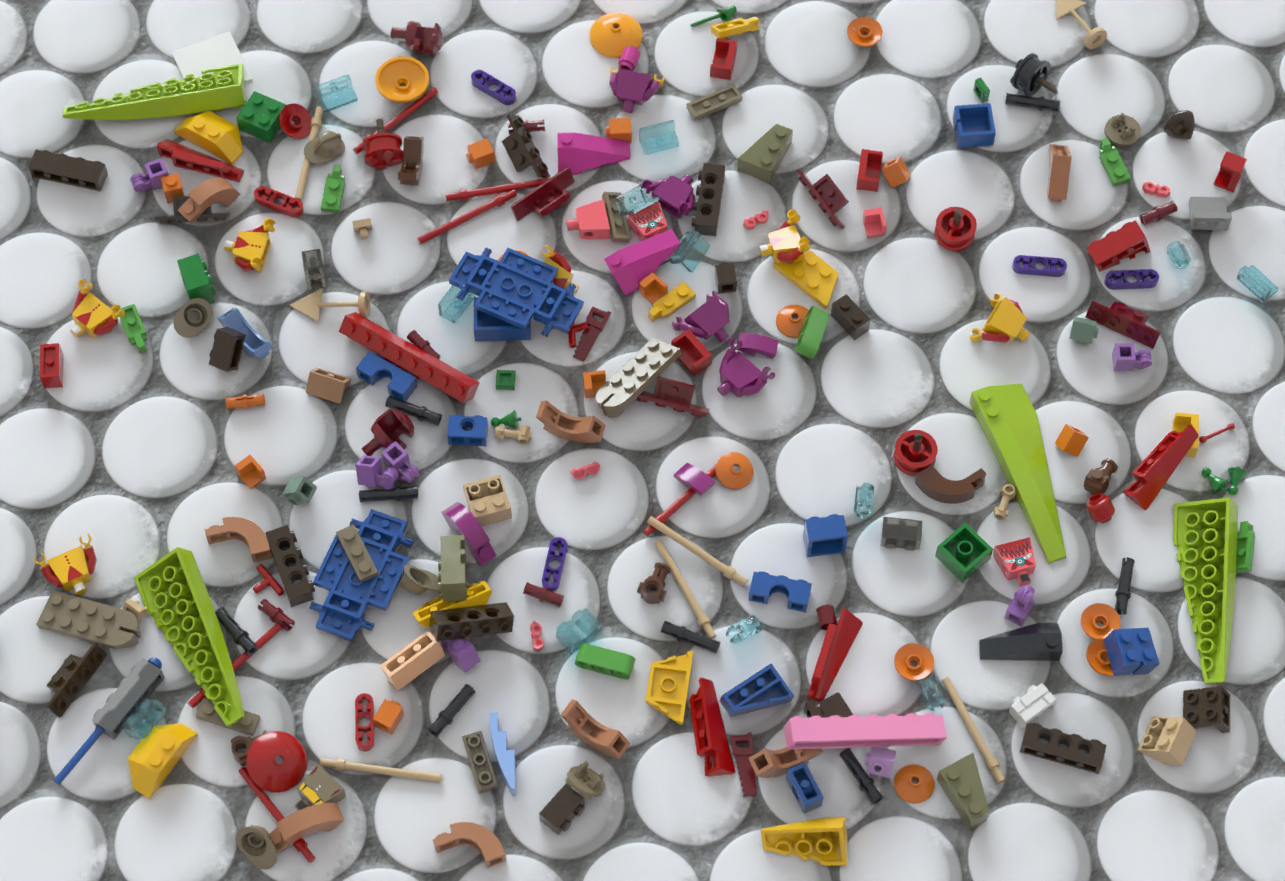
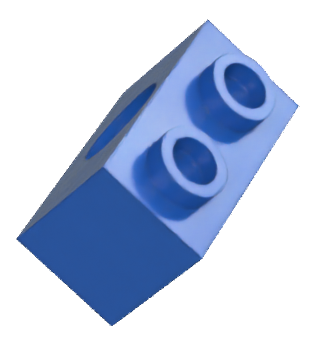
M460 414L449 416L448 445H487V417L480 415L470 417Z
M804 762L788 769L786 781L803 813L805 814L821 807L824 797L806 763Z

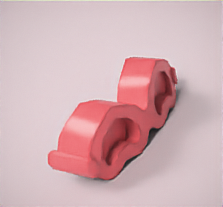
M1152 182L1143 183L1142 190L1144 193L1155 194L1158 197L1164 198L1170 196L1171 189L1165 185L1159 187L1158 184L1155 186Z
M762 211L754 217L745 219L743 227L753 229L756 223L765 224L769 211Z
M593 462L586 465V467L574 468L570 473L577 479H583L587 473L595 475L599 471L600 464Z
M533 621L530 625L533 650L540 652L544 646V641L540 638L542 627L539 623Z

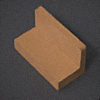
M316 367L309 373L306 393L340 404L343 399L344 390L350 386L351 378Z

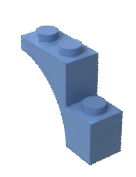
M232 308L217 318L223 328L229 327L246 334L242 350L247 357L262 359L273 348L269 341L262 338L249 325L237 308Z

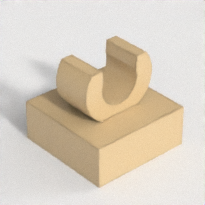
M371 218L352 221L354 232L360 231L361 239L368 238L367 230L372 229Z
M129 598L124 602L123 610L132 612L138 619L139 624H141L147 607H141L139 605L140 601H133Z

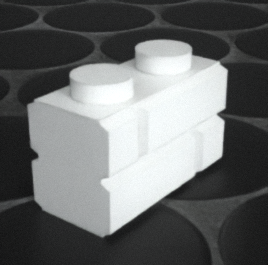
M1043 683L1037 687L1032 685L1026 690V695L1022 698L1017 696L1010 703L1009 714L1024 730L1027 723L1036 722L1056 706L1057 699Z

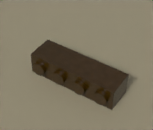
M36 149L29 164L31 176L34 178L100 192L108 175L105 164L100 161H89L81 157L75 158L66 154L51 153L48 150Z

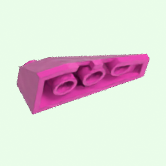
M557 133L558 173L564 168L569 167L572 175H578L588 169L595 170L598 169V166L612 165L630 159V142L581 133Z
M670 229L620 249L604 260L623 293L627 296L639 289V283L652 272L655 273L660 264L666 261L678 249L681 243L674 231Z

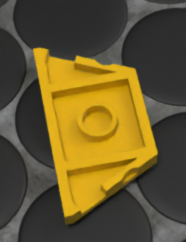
M812 251L804 253L805 261L793 262L791 264L773 263V268L825 310L828 308L838 278L836 270Z
M688 651L687 654L678 657L672 656L663 661L652 662L650 668L646 703L679 725H683L693 651Z

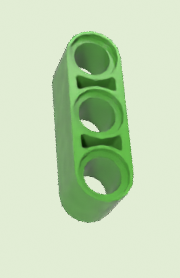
M811 306L801 329L795 352L811 360L815 357L829 320V313Z
M582 643L576 656L575 665L586 670L620 679H630L636 659L625 653Z

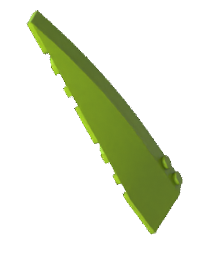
M243 64L202 70L203 75L197 78L191 73L185 75L186 78L182 80L172 78L163 85L157 82L131 89L129 94L122 95L121 92L116 93L114 97L107 100L104 97L97 98L92 104L86 101L67 106L63 109V118L132 120L179 116L211 110L222 111L229 107L239 108L246 104Z
M1023 385L988 386L973 391L969 403L1008 483L1015 487V497L1047 563L1050 564L1066 558L1038 415Z
M1230 497L1174 504L1173 543L1174 546H1177L1178 550L1176 554L1177 561L1181 569L1180 574L1184 583L1185 597L1189 615L1192 619V629L1196 637V647L1199 651L1200 665L1206 685L1226 682L1235 598L1238 506Z
M177 547L136 575L134 580L144 607H147V613L153 617L156 626L163 631L164 637L172 644L173 650L189 673L193 674L198 686H201L205 691L207 699L212 701L214 709L226 726L230 727L245 716L229 652L192 551Z

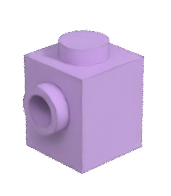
M872 747L871 753H866L864 762L865 765H868L867 773L891 778L896 751L882 747Z

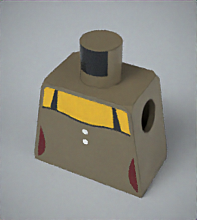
M317 764L297 790L302 799L295 805V808L299 811L316 804L338 803L346 797L345 790Z

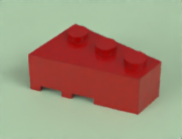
M1136 220L1127 222L1122 228L1109 232L1104 238L1095 240L1086 247L1099 272L1120 264V260L1127 257L1131 260L1136 258L1135 254L1143 251L1145 254L1151 252L1147 238Z

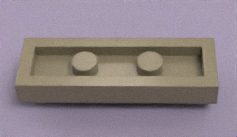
M732 84L687 103L686 108L694 121L741 102L742 95L735 84Z
M604 192L602 200H604L611 240L612 242L629 243L631 235L622 195L618 192Z
M353 524L337 531L336 535L360 583L378 576V571L355 525Z
M203 698L196 714L197 719L250 736L254 735L261 719L260 715L244 711V718L227 727L214 709L212 701Z

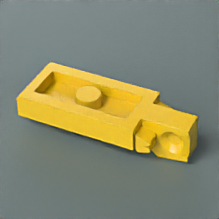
M757 17L745 20L739 18L712 25L710 30L717 38L726 39L731 35H741L747 31L753 32L760 28L759 19Z
M682 282L653 304V308L648 311V317L653 322L661 316L668 318L695 299L696 293L685 282Z

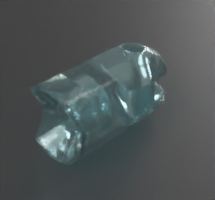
M864 483L861 487H856L854 513L859 518H864L871 514L874 486L872 484Z
M751 615L728 627L726 636L733 635L738 631L739 633L730 642L734 644L740 643L761 632L762 627L758 618L755 615Z
M932 674L925 680L919 679L918 683L928 709L935 711L932 702H939L941 708H943L945 700L936 675Z

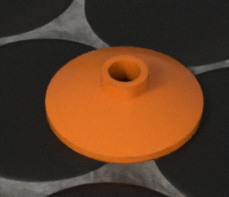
M859 17L850 22L847 28V35L855 45L870 47L880 41L882 27L873 18Z
M788 305L782 308L776 317L778 330L787 337L799 338L809 310L800 305Z
M730 452L720 457L715 467V473L719 482L725 487L741 489L752 480L753 466L750 460L743 454ZM733 466H737L739 471H735Z
M1103 603L1088 606L1083 611L1080 620L1083 631L1095 640L1104 639L1114 629H1120L1121 624L1116 610ZM1096 623H1101L1103 626L1099 627Z
M1103 639L1092 641L1086 649V658L1089 665L1101 675H1114Z
M909 643L902 646L896 652L894 658L895 669L899 675L907 680H923L931 674L934 668V657L927 647L918 643ZM910 663H916L917 666L912 667Z
M916 764L906 765L895 775L894 789L897 795L908 803H922L929 799L934 791V778L930 771L923 766ZM917 779L918 783L914 784L911 782V780Z

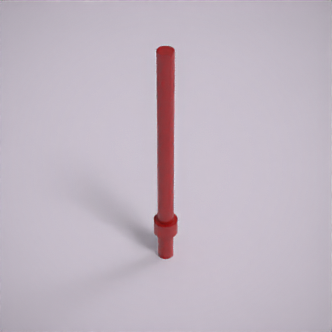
M435 87L386 123L384 125L385 133L438 94V90ZM363 142L353 149L355 154L358 155L364 150Z
M550 178L468 191L463 189L459 190L460 192L445 194L446 201L458 199L464 201L469 200L471 197L508 192L513 189L521 190L538 187Z
M514 189L503 195L499 194L488 203L418 237L417 240L420 244H423L496 206L504 205L506 201L516 197L517 194Z
M716 465L706 473L711 478L716 475ZM689 488L661 515L658 514L655 519L665 525L666 520L696 492ZM649 525L643 532L649 537L656 528Z
M276 623L255 642L258 646L257 651L282 629L279 624ZM246 652L241 654L232 663L233 670L236 671L252 655H248ZM202 687L198 690L199 693L188 702L191 708L198 705L203 698L207 699Z
M245 767L240 768L238 771L275 820L277 822L282 820L284 816L263 789L259 788L251 780ZM301 837L293 843V846L311 863L315 860V856L308 849L306 841Z

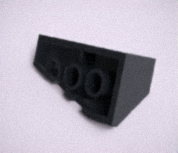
M1035 623L979 640L980 660L1060 661L1063 652L1062 633L1058 623Z

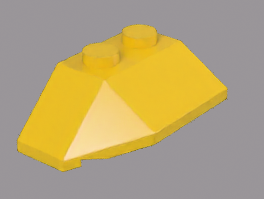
M211 111L185 118L174 130L175 134L231 165L243 154L239 127Z
M485 581L467 585V600L443 601L441 595L426 602L412 613L419 625L429 628L431 611L486 605L492 591Z
M182 723L152 726L127 758L133 789L151 799L198 736V733Z

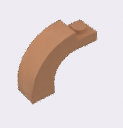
M212 178L188 193L190 198L178 211L192 224L208 207L215 203L222 202L229 207L240 193L225 179Z
M547 400L541 401L536 418L544 424V430L559 438L578 443L601 442L606 426L595 416L573 417L567 415Z
M240 517L222 518L224 525H214L209 529H205L209 545L226 540H239L249 547L253 563L272 558L265 533L250 520Z
M571 700L561 713L562 718L568 723L567 727L578 738L607 756L620 759L630 745V742L620 731L608 728L597 722L577 700Z
M787 747L780 750H769L765 748L749 757V761L756 776L772 778L784 775L788 769L804 762L806 765L809 764V760L823 753V750L787 749Z
M321 803L303 808L283 818L277 823L278 827L269 835L277 852H282L301 837L318 831H332L345 820L337 803Z
M459 822L450 824L451 833H441L433 839L436 853L459 845H469L481 853L487 868L506 861V855L499 839L489 829L476 823Z

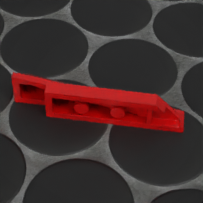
M166 139L157 144L159 156L172 159L176 167L240 182L243 176V169L172 140Z
M1189 424L1180 433L1176 430L1169 432L1132 472L1137 480L1125 489L1123 493L1142 509L1147 510L1198 438L1199 434L1194 427Z
M842 608L837 625L829 623L812 676L807 699H813V701L817 702L825 699L863 624L860 619L847 609Z
M701 677L698 680L700 687L697 693L692 694L689 700L697 756H705V776L707 777L734 774L735 767L713 681Z

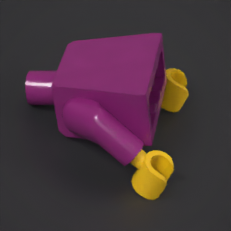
M613 67L610 68L609 85L613 95L617 96L618 101L624 102L622 111L626 113H633L634 104L643 105L664 84V77L662 80H658V75H654L653 80L650 74L618 68V71H613Z

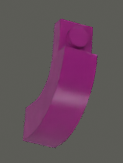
M456 502L441 512L450 529L455 530L459 535H464L465 543L479 566L497 556L489 543L490 539L486 532L463 504Z

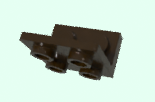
M1222 686L1183 691V718L1193 728L1216 726L1222 733L1230 732V694Z
M839 692L815 704L813 699L805 703L804 712L808 718L812 716L829 718L834 715H839L840 717L853 715Z

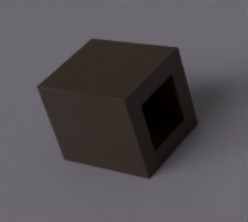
M734 263L715 265V280L718 294L736 292L737 279Z

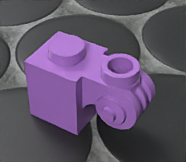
M162 158L145 164L147 172L144 175L137 173L130 178L134 190L144 193L150 188L156 190L163 187L160 177L168 176V172Z
M1115 343L1112 352L1113 371H1132L1133 368L1144 369L1152 365L1151 351L1141 349L1136 353L1134 343Z
M396 441L381 452L383 464L387 468L394 467L397 469L402 481L410 484L415 478L419 477L418 468L412 464L410 465L408 453Z
M363 455L355 464L358 485L366 487H376L378 485L383 486L387 490L395 487L394 483L398 479L399 473L394 467H388L384 471L382 469L381 457Z
M1024 585V587L1015 592L1014 598L1007 608L1004 617L1021 627L1033 609L1035 602L1033 600L1035 590L1031 586Z
M465 638L441 641L443 650L450 654L455 665L465 673L481 662L473 644Z

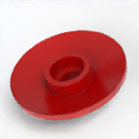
M295 103L283 107L279 114V123L282 130L288 136L300 139L310 133L312 118L306 108Z

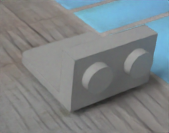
M1190 197L1191 230H1228L1232 214L1227 212L1225 198Z

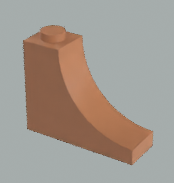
M1049 145L1047 197L1051 198V201L1061 202L1062 199L1066 200L1072 158L1068 146Z

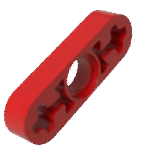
M260 186L254 191L255 201L262 206L294 218L300 217L304 212L303 203L299 199L265 186ZM276 199L284 200L281 205L274 204Z
M362 693L355 699V741L357 748L361 751L371 750L375 743L374 702L372 696L367 693ZM363 700H367V704H366V711H367V712H363V707H362ZM362 718H368L371 722L368 726L362 727L359 721ZM363 732L366 733L368 739L366 745H363L361 742L363 741Z

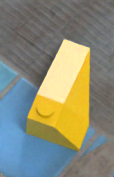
M825 817L761 829L763 850L783 855L798 856L806 861L810 859L820 862L821 865L825 866L847 865L848 835L845 817Z

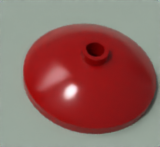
M281 731L268 732L258 737L250 746L246 757L247 772L251 780L259 788L272 793L285 792L294 788L303 779L307 770V754L301 742L291 734ZM276 757L282 758L281 764L276 762Z

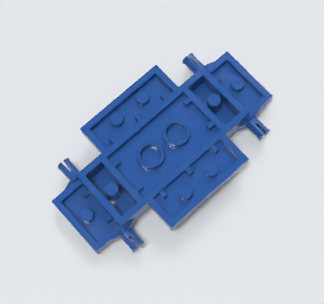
M487 247L481 256L465 252L449 279V284L461 289L456 296L458 300L463 301L467 293H472L479 296L474 304L475 309L525 330L533 317V320L545 325L541 332L545 337L549 336L552 329L568 334L584 305V301L572 295L576 288L574 284L569 283L567 289L552 284L558 274V268L510 248L506 249L500 261L489 257L492 250Z
M371 509L368 517L363 522L352 518L350 526L354 524L359 529L358 533L379 575L360 583L337 535H335L313 581L314 586L329 591L323 605L313 601L310 604V610L320 612V617L315 625L316 629L352 642L360 628L370 630L371 632L374 629V623L364 620L368 605L384 611L387 610L404 574L403 567L410 561L409 557L395 553L400 544L411 548L414 543L413 539L404 537V532L408 525L407 521Z

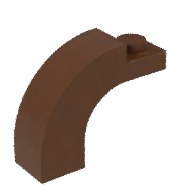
M406 136L403 147L404 157L401 170L398 172V180H400L402 185H419L423 164L424 137Z
M930 465L916 475L915 484L924 494L936 501L956 504L974 498L975 490L982 487L985 483L986 473L981 468L965 479L953 481L944 478L933 465Z

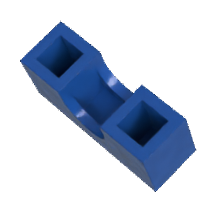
M370 351L356 367L357 376L373 386L381 378L390 379L391 381L387 385L388 393L397 399L407 401L417 388L416 377L413 374L401 370L398 365L392 362L389 363L382 356L373 354Z
M754 571L748 601L768 605L769 597L773 593L780 592L788 598L787 609L806 613L812 583L802 579H789L783 575L774 576L764 571Z

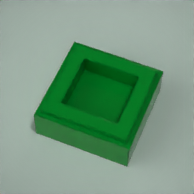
M980 77L975 80L973 91L981 102L984 103L989 99L990 89Z
M497 370L496 390H515L516 371Z

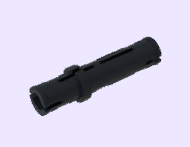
M1007 93L1005 104L1036 108L1039 111L1051 110L1059 112L1060 100L1044 99L1042 96L1037 98Z
M391 395L388 396L385 403L386 407L416 417L419 421L430 422L436 426L440 424L442 414L432 412L427 407H419L397 399Z
M396 486V488L388 490H359L360 503L418 499L417 486L406 488Z
M1127 557V561L1126 558L1122 559L1118 590L1115 592L1116 604L1114 609L1118 615H1122V611L1123 615L1127 613L1128 600L1131 598L1130 586L1135 560Z
M224 607L217 609L215 613L218 621L233 636L234 642L240 645L248 655L254 654L258 646L250 639L249 633L239 626Z
M665 620L661 629V633L673 636L680 642L682 640L715 654L720 647L721 642L690 631L683 625L680 627Z
M465 684L449 705L439 712L437 719L428 728L432 735L438 737L443 729L453 722L455 715L475 693L472 686Z
M851 748L843 750L839 756L859 783L860 790L865 792L872 805L879 803L883 796L875 787L873 778H869L851 751Z

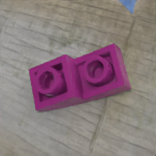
M739 333L737 345L741 341L742 347L736 350L751 356L756 352L772 359L776 356L778 340L758 334Z
M686 463L673 475L686 488L690 486L700 496L715 485V480L689 463Z

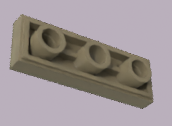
M482 731L462 736L478 793L498 788Z

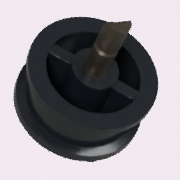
M1031 53L1017 62V69L1010 80L1015 89L1020 88L1024 90L1026 96H1032L1043 86L1054 94H1058L1056 86L1046 80L1051 67L1048 61H1041L1038 59V55Z

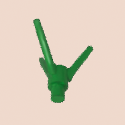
M732 5L725 9H717V12L720 13L692 23L691 27L717 18H721L726 22L731 21L737 8Z

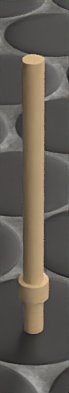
M320 106L316 107L314 118L311 120L309 141L317 138L318 130L321 129L323 108ZM304 158L295 198L300 201L303 198L311 164L306 158Z
M649 517L648 524L723 572V576L728 579L732 578L742 586L747 584L748 580L738 574L736 569L726 566L654 517Z
M662 540L657 541L655 545L667 566L671 568L672 575L698 618L699 626L705 630L710 639H714L717 635L710 625L709 617L703 613Z
M949 677L944 678L942 682L985 758L988 770L992 771L998 784L1003 783L1005 778L999 769L1000 765L997 759L993 758L951 680Z
M321 758L320 766L336 768L337 771L352 770L440 783L442 779V774L347 762L346 759L337 758V760Z

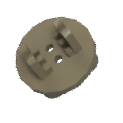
M1121 113L1107 121L1104 132L1108 140L1115 147L1123 148L1124 146L1133 145L1139 140L1141 127L1134 118Z
M585 761L583 764L572 767L568 771L565 782L568 786L581 793L583 798L590 800L592 797L601 796L605 791V782L603 780L605 775L602 773L599 775L587 768L589 762Z

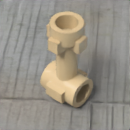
M500 425V427L496 426L495 438H498V440H503L504 437L518 438V443L528 444L529 440H531L532 431H530L531 428L525 425L520 426L519 431L505 429L504 425Z
M1006 484L1002 487L1000 493L1002 494V500L999 507L995 506L993 511L996 519L1004 520L1008 516L1009 511L1006 510L1008 503L1016 495L1015 487L1012 484Z

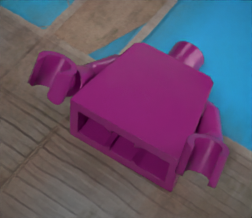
M687 174L682 179L673 175L668 179L657 182L645 179L640 187L641 189H647V194L652 192V203L659 202L663 210L678 219L682 218L684 212L688 216L689 212L694 210L695 196L691 186L693 179Z
M713 290L712 296L706 294L707 302L688 315L684 322L680 316L676 317L678 323L671 322L673 329L676 331H687L690 329L696 337L704 338L705 340L714 334L721 343L729 337L723 329L730 322L729 306L722 298L717 296V291Z
M731 338L729 341L731 348L727 349L719 369L720 382L722 384L717 390L724 397L730 392L736 397L757 394L767 384L768 379L772 380L775 378V373L771 372L770 375H767L771 370L770 367L763 368L761 372L739 351L736 353V349L742 347V342L739 341L735 347L734 341L736 338Z

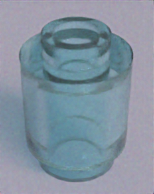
M1174 241L1167 246V254L1174 268L1185 269L1189 266L1191 258L1184 244L1180 243V241Z

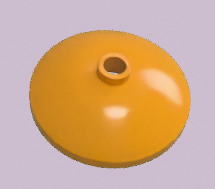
M609 13L603 15L593 23L590 29V42L593 48L606 57L620 58L625 47L633 46L638 49L642 42L643 33L640 24L627 14Z
M406 56L394 57L384 62L377 70L375 76L376 88L389 101L397 103L410 102L419 98L426 91L429 85V74L424 64L415 58Z

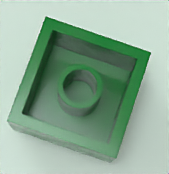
M254 91L236 117L239 130L271 143L281 128L279 114L286 104Z
M199 254L177 260L189 299L201 298L209 302V304L214 303L213 295L216 292L205 260H201Z
M964 523L937 546L935 557L963 583L991 559L993 548L971 527Z

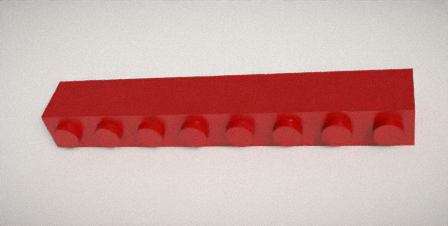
M357 312L345 315L339 332L462 403L474 398L480 382Z

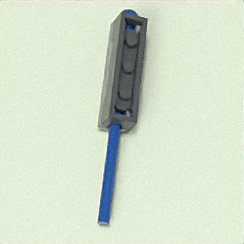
M142 658L140 662H137L129 676L122 679L115 693L108 696L106 704L95 712L92 719L96 727L95 731L53 781L56 784L60 785L103 733L115 740L161 684L165 677L161 670L162 663L158 658H151L148 661Z

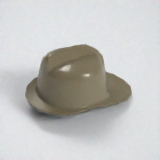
M332 131L323 132L319 137L309 141L304 147L305 158L314 164L329 162L343 155L345 151V144L341 140L340 133L337 134Z
M194 298L188 301L174 316L173 325L176 332L186 338L198 335L212 320L213 310L209 302L201 298Z
M406 564L403 567L405 574L400 582L402 589L415 595H421L428 589L438 591L437 575L410 564Z
M251 825L241 828L236 833V845L255 867L269 869L276 864L278 858L277 850L270 841V835L265 828Z

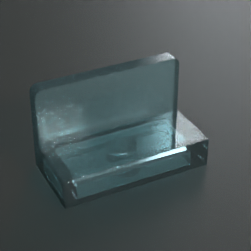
M349 74L315 86L317 98L324 112L358 100L352 88Z
M674 120L639 129V141L644 155L679 146Z
M641 185L616 197L615 202L622 216L639 212L659 201V197H649V194L646 193L647 189H641Z
M690 231L684 234L680 240L681 245L668 258L672 264L682 263L689 272H694L710 248V244L698 231Z
M1244 265L1239 270L1236 279L1261 302L1264 303L1278 292L1279 288L1254 265H1251L1249 268Z
M452 285L438 303L440 316L455 324L476 295L467 293L464 300L460 301L456 296L461 289Z

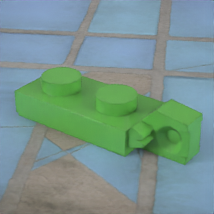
M1108 138L1101 139L1099 159L1112 185L1116 186L1130 182L1131 177L1116 147H1111Z
M334 164L332 174H328L321 204V211L340 213L345 187V177L341 175V165Z
M135 304L121 308V310L125 311V315L119 318L129 343L132 346L136 344L139 353L146 352L147 349L144 341L148 340L147 334Z
M1248 521L1240 522V532L1237 533L1236 574L1252 571L1255 532L1253 531V525Z

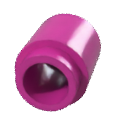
M636 47L624 48L618 62V68L630 71L635 69L641 55Z

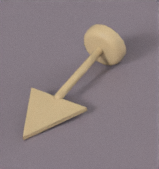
M1056 0L1057 20L1071 13L1088 32L1084 38V44L1088 49H1095L1106 40L1107 31L1104 28L1096 27L1091 30L1074 11L1086 5V2L1080 0Z
M320 289L289 305L319 322L320 307H358L360 315L369 317L370 296L368 291H363L359 294L358 302H321L323 289Z

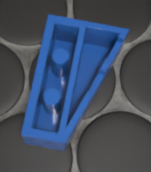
M771 663L723 694L719 702L730 717H735L789 703L794 698V695Z

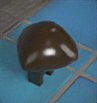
M1182 110L1172 114L1163 126L1164 132L1175 138L1191 139L1194 131L1193 112Z

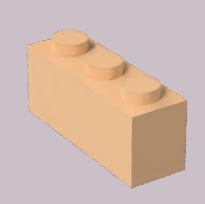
M427 630L380 665L387 680L399 691L446 655L439 641H436L434 636Z

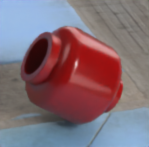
M1097 493L1088 499L1086 508L1093 521L1107 523L1112 519L1115 508L1109 496Z

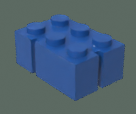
M474 297V304L478 297ZM474 308L475 341L531 340V321L524 330Z

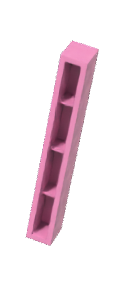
M911 713L905 716H898L897 714L878 716L877 714H872L867 717H860L859 715L840 717L839 715H834L829 718H821V716L802 718L795 716L790 718L784 726L787 749L941 745L947 738L943 715H935V713H927L925 715Z

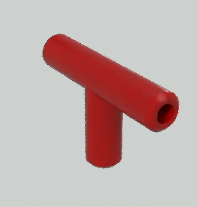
M588 322L577 325L573 323L568 332L569 347L574 348L577 346L575 333L589 329Z
M259 564L256 569L264 580L254 586L253 591L258 594L270 585L278 596L283 595L284 589L264 565Z

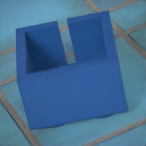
M991 103L954 107L953 124L956 131L957 148L994 145L996 132Z
M832 514L828 517L819 518L814 516L805 519L803 540L806 557L845 553L848 534L844 515Z
M1149 628L1114 629L1103 639L1114 676L1130 675L1131 673L1133 675L1149 674L1160 664Z

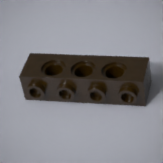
M704 163L703 170H699L698 181H701V185H697L696 196H699V198L694 202V211L697 212L696 216H692L691 227H695L694 234L717 235L725 165Z
M288 525L265 532L291 607L314 600L312 592H315L312 580H307L306 576L309 575L306 564L302 565L300 559L303 558L300 547H295L294 542H297L294 530L290 531ZM283 547H290L288 550H281ZM291 563L295 564L293 567H287ZM296 580H301L299 584L293 583Z
M507 602L431 611L429 628L436 641L508 633L513 630L514 614Z
M1027 723L1019 752L1099 774L1107 745L1102 744L1099 740L1084 739L1077 734L1069 735L1059 729L1044 728L1038 723ZM1039 739H1046L1048 743L1043 744L1039 741ZM1059 744L1066 745L1068 749H1061ZM1083 749V750H1085L1088 754H1087V755H1082V754L1079 752V750Z

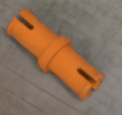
M264 393L257 395L243 394L238 397L225 398L227 410L265 406Z

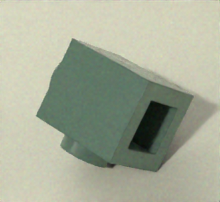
M1074 316L1069 339L1076 340L1077 343L1087 345V343L1092 344L1093 338L1097 339L1099 328L1096 327V321Z
M304 476L290 478L283 495L288 498L291 504L310 503L317 486Z

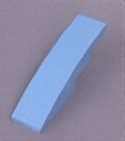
M498 712L490 713V725L495 756L502 777L513 796L516 795L515 750H507L506 731H499Z

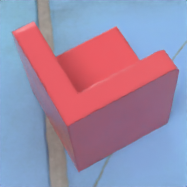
M882 207L864 210L862 220L867 238L884 236L887 225Z

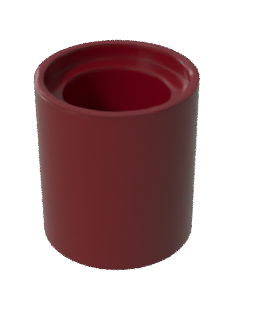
M822 605L816 609L821 630H827L829 623L837 625L833 605Z

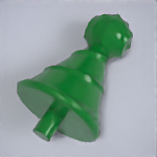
M514 410L501 419L497 417L492 418L491 425L498 427L500 424H504L505 426L517 429L518 421H522V419L517 417V413Z
M1239 466L1228 469L1231 486L1228 488L1230 495L1238 493L1236 486L1247 475V472Z
M1203 468L1201 475L1206 478L1208 477L1213 493L1216 494L1220 490L1224 492L1228 480L1212 475L1210 468Z

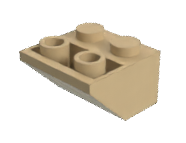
M501 475L463 485L469 511L481 526L512 518L511 506Z
M1152 716L1138 751L1167 765H1183L1197 731L1185 718Z

